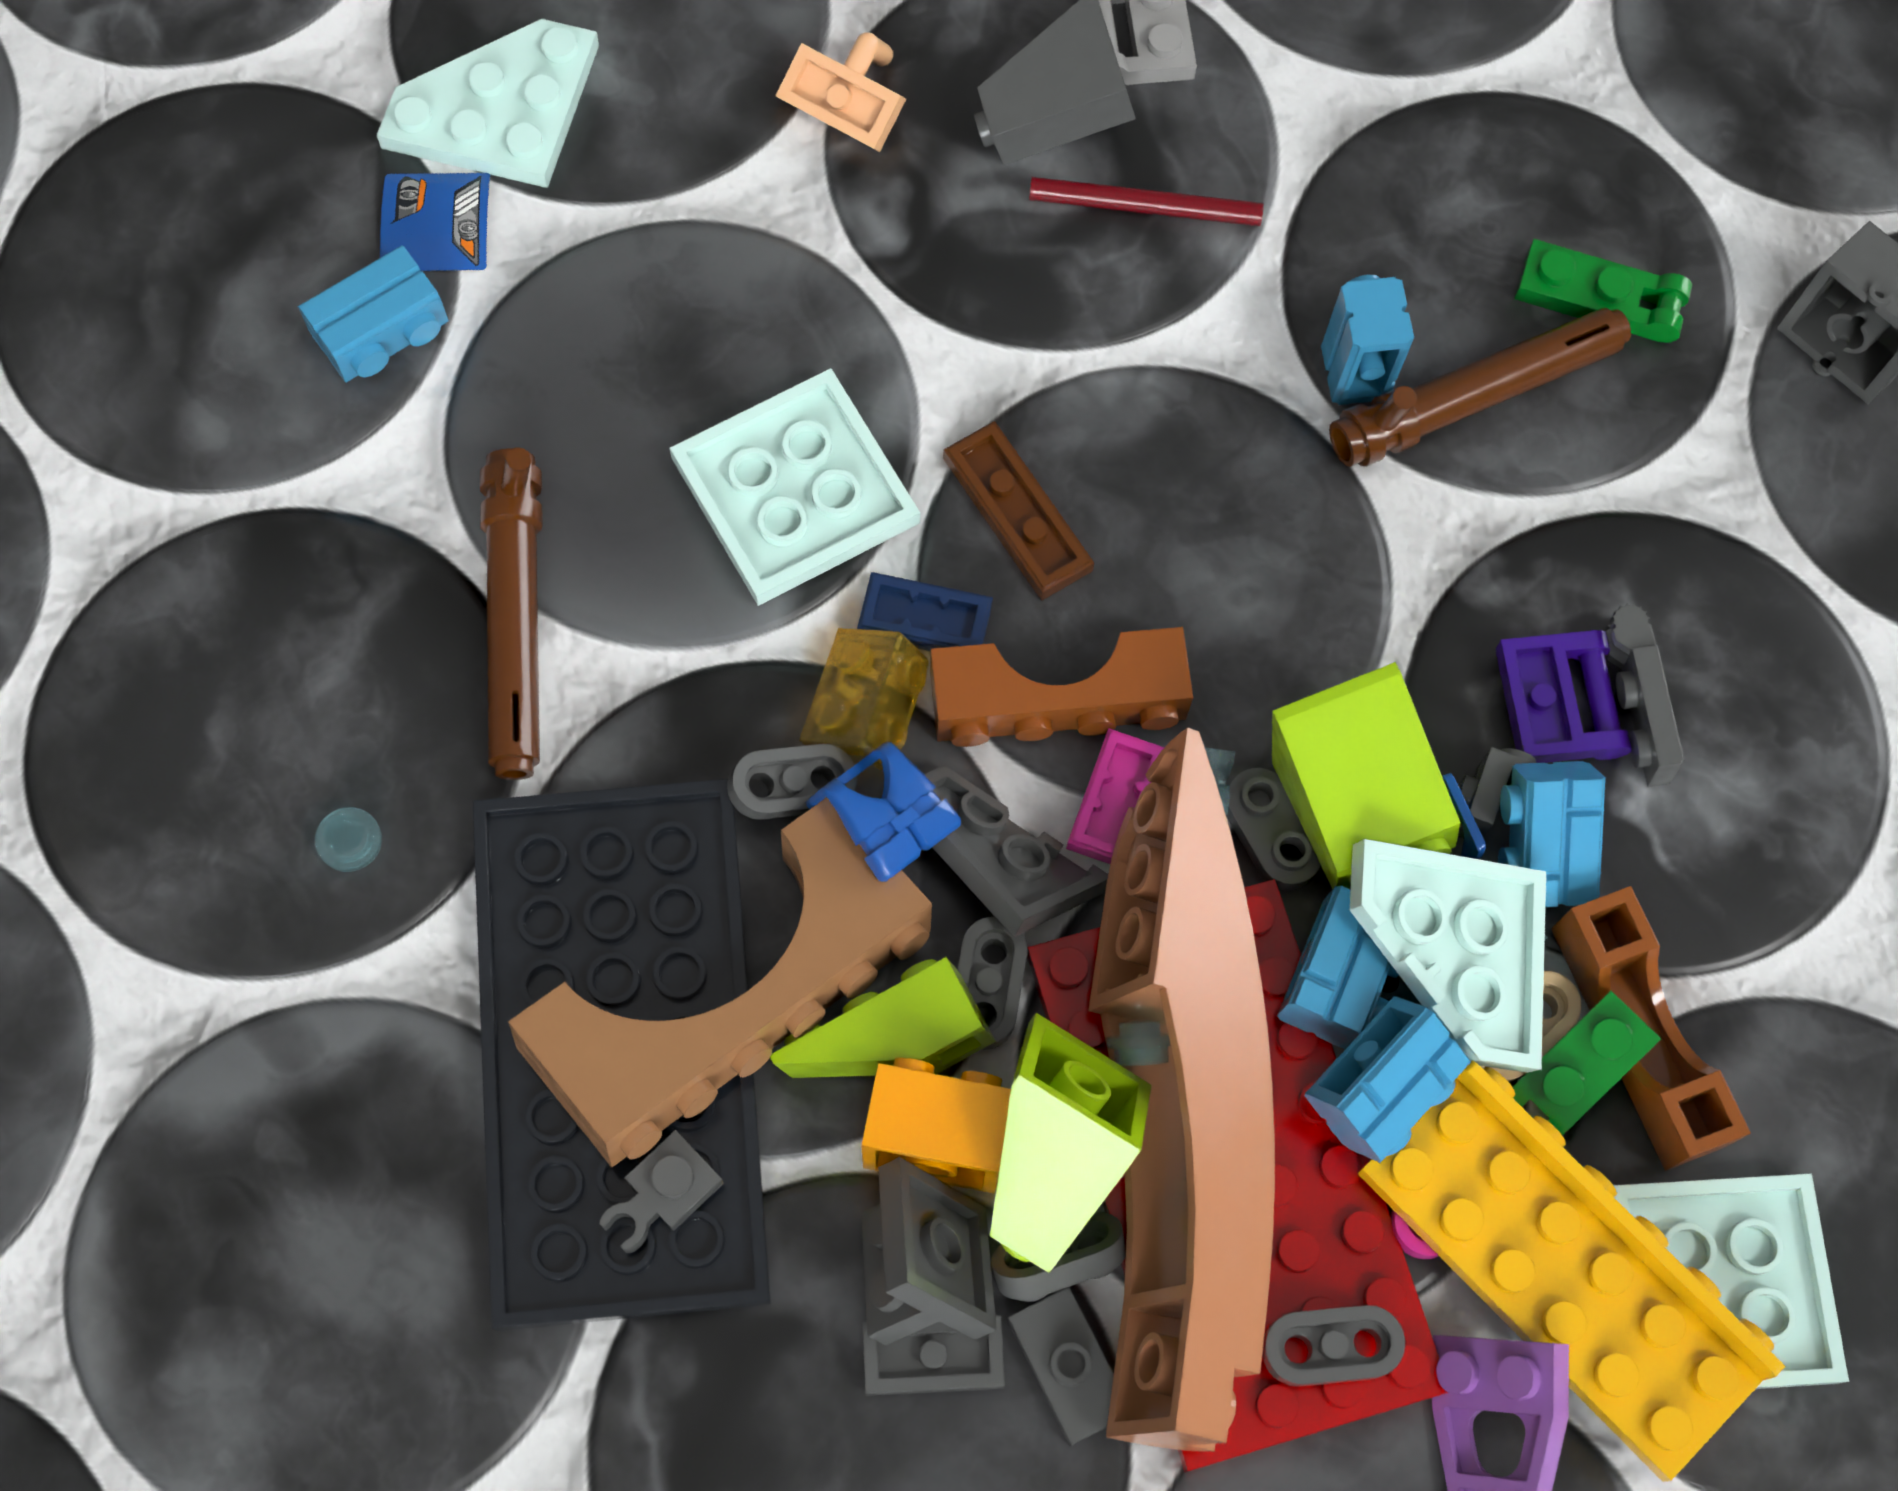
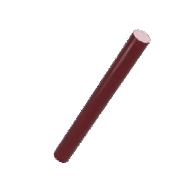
M1032 177L1029 200L1251 226H1261L1264 203L1040 177Z

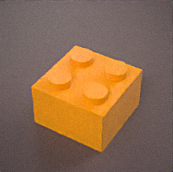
M895 1058L893 1066L878 1063L862 1140L863 1168L878 1171V1167L901 1157L947 1185L995 1194L1011 1089L1001 1087L1002 1079L1000 1077L984 1072L963 1071L961 1079L934 1074V1065L917 1059Z

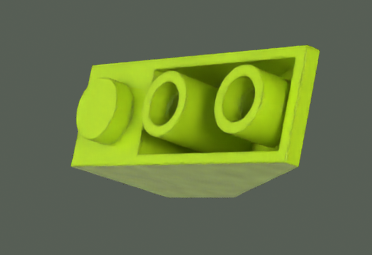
M945 957L938 962L934 959H929L913 965L901 975L900 979L902 982L880 994L868 992L852 999L843 1007L842 1015L821 1027L817 1025L801 1037L796 1038L790 1034L784 1041L785 1046L772 1053L770 1058L774 1065L791 1078L876 1076L878 1063L893 1066L895 1058H911L928 1062L935 1066L934 1074H938L996 1041L962 975L949 959Z

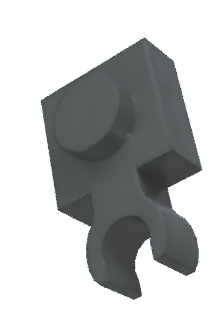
M675 1130L625 1177L637 1194L628 1202L618 1203L610 1207L601 1217L600 1225L607 1231L619 1218L628 1217L633 1219L636 1225L635 1232L620 1246L626 1253H631L645 1242L650 1225L657 1218L660 1217L674 1231L724 1182Z

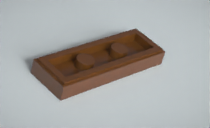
M995 421L943 449V460L1041 601L1093 571L1094 561Z

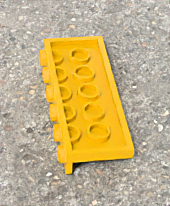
M1472 1060L1455 1079V1089L1450 1097L1436 1106H1431L1411 1128V1138L1403 1149L1395 1154L1386 1156L1381 1163L1370 1160L1357 1174L1523 1341L1569 1344V1388L1662 1482L1672 1481L1763 1380L1775 1378L1785 1368V1365L1772 1353L1775 1348L1774 1344L1762 1329L1747 1319L1741 1318L1738 1320L1719 1301L1721 1292L1709 1277L1694 1267L1686 1269L1666 1249L1669 1242L1658 1227L1642 1216L1634 1218L1614 1198L1617 1195L1615 1187L1600 1171L1589 1165L1582 1167L1563 1148L1566 1145L1565 1139L1549 1121L1537 1115L1534 1117L1530 1116L1513 1099L1515 1096L1513 1087L1499 1072L1487 1066L1482 1068Z

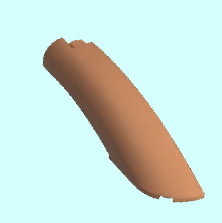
M1186 728L1174 737L1154 760L1145 774L1147 780L1151 783L1141 792L1135 808L1128 807L1122 822L1108 873L1089 1011L1101 1015L1109 1058L1152 1085L1142 1149L1125 1172L1127 1236L1124 1300L1106 1437L1168 1449L1215 1451V1443H1227L1228 1428L1235 1416L1236 1398L1232 1391L1234 1377L1260 1374L1273 1241L1275 1136L1268 1029L1262 981L1244 884L1228 821L1199 731Z

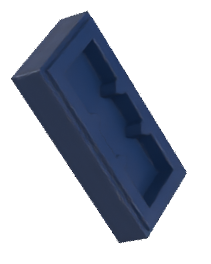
M871 572L857 626V636L929 652L933 648L983 644L992 609L993 597Z

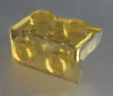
M838 628L799 741L805 746L830 744L841 748L848 755L864 757L885 742H892L900 750L907 739L908 725L919 692H921L926 682L929 665L928 658L900 632ZM879 759L873 765L879 770H883L882 761Z

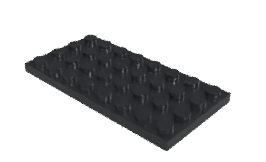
M728 779L473 801L492 1329L495 1331L771 1304L754 1073L747 1077L736 1075L717 1089L716 1098L702 1112L691 1118H685L682 1115L663 1129L660 1140L647 1153L632 1160L626 1157L611 1167L516 1048L508 1023L512 1018L564 982L576 994L601 1010L617 1016L646 1021H667L703 1014L733 1001L748 991L735 807L728 796ZM676 1130L722 1178L724 1184L674 1231L660 1217L657 1218L650 1225L648 1236L642 1246L631 1253H626L620 1246L634 1234L636 1228L635 1221L628 1217L619 1218L605 1231L600 1225V1219L610 1207L618 1203L628 1202L637 1194L625 1177Z

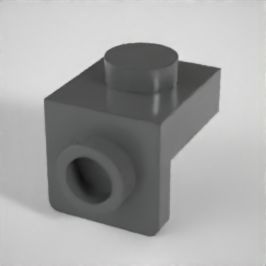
M1491 747L1478 765L1474 777L1464 775L1459 788L1482 837L1486 835L1494 824L1500 806L1502 787L1504 785H1512V766L1521 763H1537L1536 759L1530 754L1512 748L1498 750ZM1460 821L1458 836L1464 838V831Z

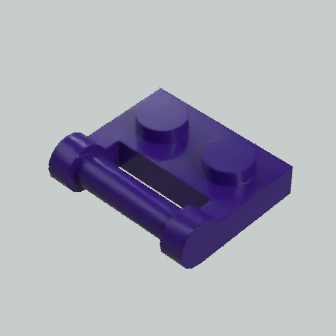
M1590 630L1500 640L1495 651L1515 749L1530 754L1536 759L1537 763L1586 758L1610 760L1623 757L1632 752L1629 732L1622 730L1619 722L1605 658L1610 653L1608 637L1605 631ZM1573 658L1575 661H1580L1595 732H1583L1568 659Z

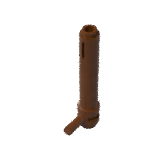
M1600 308L1416 387L1400 386L1395 390L1393 389L1376 396L1371 401V406L1367 407L1364 404H1357L1343 410L1340 418L1330 424L1329 435L1333 449L1340 461L1347 467L1356 464L1363 467L1381 461L1389 450L1392 453H1400L1416 446L1420 442V437L1619 353L1623 349L1624 344L1631 338L1630 324L1622 311Z
M520 447L498 449L490 452L486 456V465L480 469V492L486 497L480 504V528L486 533L488 763L495 767L496 777L506 780L530 778L534 774V767L540 763L536 534L542 530L543 521L542 505L536 500V497L542 491V471L539 467L535 466L533 454ZM512 707L515 709V741H513Z

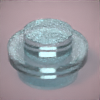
M355 807L340 808L328 814L319 824L315 835V846L322 860L331 868L343 872L356 871L369 865L378 855L382 844V833L376 820L365 810Z
M1160 1021L1120 1022V1035L1106 1037L1107 1048L1114 1049V1062L1119 1065H1154L1169 1062L1168 1046H1171L1168 1033L1160 1032Z

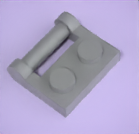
M1099 0L1125 85L1192 80L1195 78L1197 63L1185 0ZM1125 3L1134 57H1125L1122 53H1119L1111 4Z

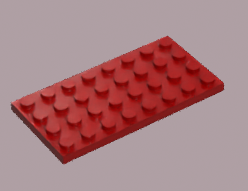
M1275 879L1244 887L1262 981L1273 1088L1275 1196L1272 1256L1264 1335L1272 1323L1289 1313L1371 1305L1385 1309L1398 1320L1405 1336V1351L1398 1366L1390 1373L1379 1378L1310 1386H1290L1278 1381L1268 1371L1262 1358L1260 1374L1234 1377L1232 1391L1236 1398V1411L1232 1424L1228 1428L1227 1443H1215V1451L1178 1450L1184 1472L1449 1393L1441 1387L1437 1379L1436 1368L1440 1358L1404 1253L1393 1232L1392 1218L1387 1204L1357 1174L1371 1159L1343 1145L1327 1126V1121L1316 1112L1304 1096L1309 1088L1337 1059L1332 1044L1316 1037L1315 1033L1305 1032L1281 1021L1277 1017L1301 953ZM1100 927L1027 947V958L1046 1019L1109 1058L1101 1015L1089 1011ZM1124 1173L1102 1203L1105 1213L1115 1216L1121 1222L1126 1241L1127 1217ZM1125 1258L1124 1261L1121 1263L1122 1269H1123V1272H1124V1275H1125V1260H1126V1258ZM1358 1331L1354 1337V1347L1360 1355L1371 1357L1375 1353L1376 1342L1371 1334L1365 1331ZM1289 1338L1286 1341L1284 1349L1287 1358L1297 1364L1304 1363L1308 1355L1305 1343L1298 1338Z

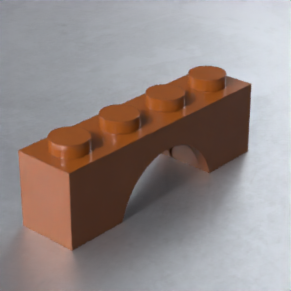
M1183 627L1120 632L1117 645L1108 662L1089 678L1067 685H1046L1022 676L1008 665L994 643L933 648L930 654V678L937 742L952 740L953 745L960 747L978 746L988 742L990 737L1015 735V738L1020 741H1037L1050 737L1053 731L1078 729V732L1082 735L1095 736L1106 734L1108 728L1115 730L1116 726L1141 724V727L1147 730L1166 729L1178 724L1179 720H1186L1193 700Z
M1629 886L1571 908L1551 930L1589 1011L1612 990L1661 1037V1040L1621 1079L1664 1170L1667 1171L1723 1149L1751 1134L1721 1070L1709 1066L1698 1057L1682 1036L1670 1013L1659 976L1658 957L1660 945L1632 887Z

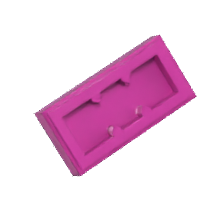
M1108 728L1068 839L1067 850L1107 864L1111 863L1117 837L1128 807L1135 808L1141 792L1151 783L1147 780L1145 774L1165 747Z

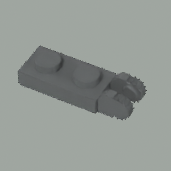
M1626 603V606L1620 605L1619 609L1614 611L1610 620L1612 624L1608 625L1605 631L1610 646V653L1606 655V658L1609 662L1622 669L1621 672L1616 674V693L1621 708H1630L1635 729L1629 733L1632 752L1630 753L1632 762L1636 768L1643 767L1647 787L1667 785L1671 783L1685 759L1658 645L1655 642L1652 624L1648 623L1650 617H1647V611H1643L1642 606L1637 607L1635 603L1633 605Z

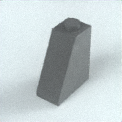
M1079 0L977 87L984 109L974 114L977 128L985 148L995 144L1003 165L1136 119L1099 0Z

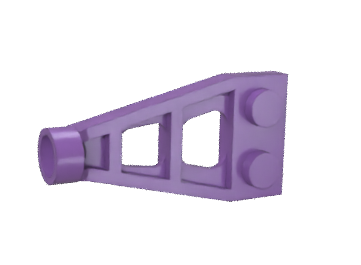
M1433 1335V1341L1440 1358L1436 1368L1437 1379L1441 1387L1449 1392L1432 1398V1409L1447 1491H1552L1569 1417V1344ZM1482 1411L1514 1413L1520 1417L1525 1426V1439L1520 1462L1516 1470L1509 1476L1491 1475L1479 1462L1473 1434V1422L1475 1417Z

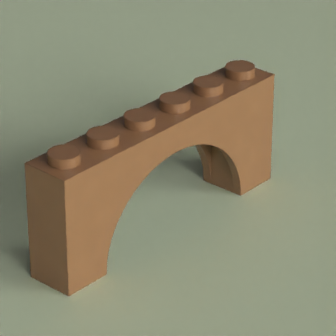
M825 798L781 829L783 861L789 867L799 885L803 897V908L798 927L785 953L771 971L750 990L733 1001L703 1014L667 1021H646L617 1016L601 1010L576 994L564 982L508 1021L516 1048L611 1167L626 1157L632 1160L647 1153L660 1140L663 1129L682 1115L685 1118H691L702 1112L716 1098L717 1089L736 1075L747 1077L756 1072L770 1058L772 1054L771 1049L784 1041L790 1034L798 1038L811 1031L823 1019L825 1010L844 995L847 998H854L864 992L876 979L878 970L896 957L900 960L911 957L928 940L931 931L932 903L902 870L886 882L878 881L864 860L867 855L861 845L858 844L856 846L828 798Z

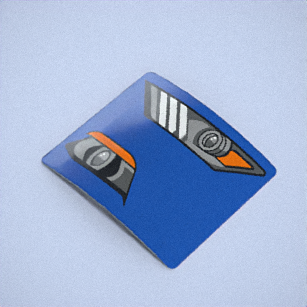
M387 174L384 180L382 197L380 258L402 245L412 256L421 271L485 270L487 267V215L490 174Z

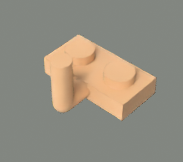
M869 32L858 36L844 65L801 43L776 94V97L879 152L906 101L901 95L865 77L871 62L877 66H886L893 58L891 47Z

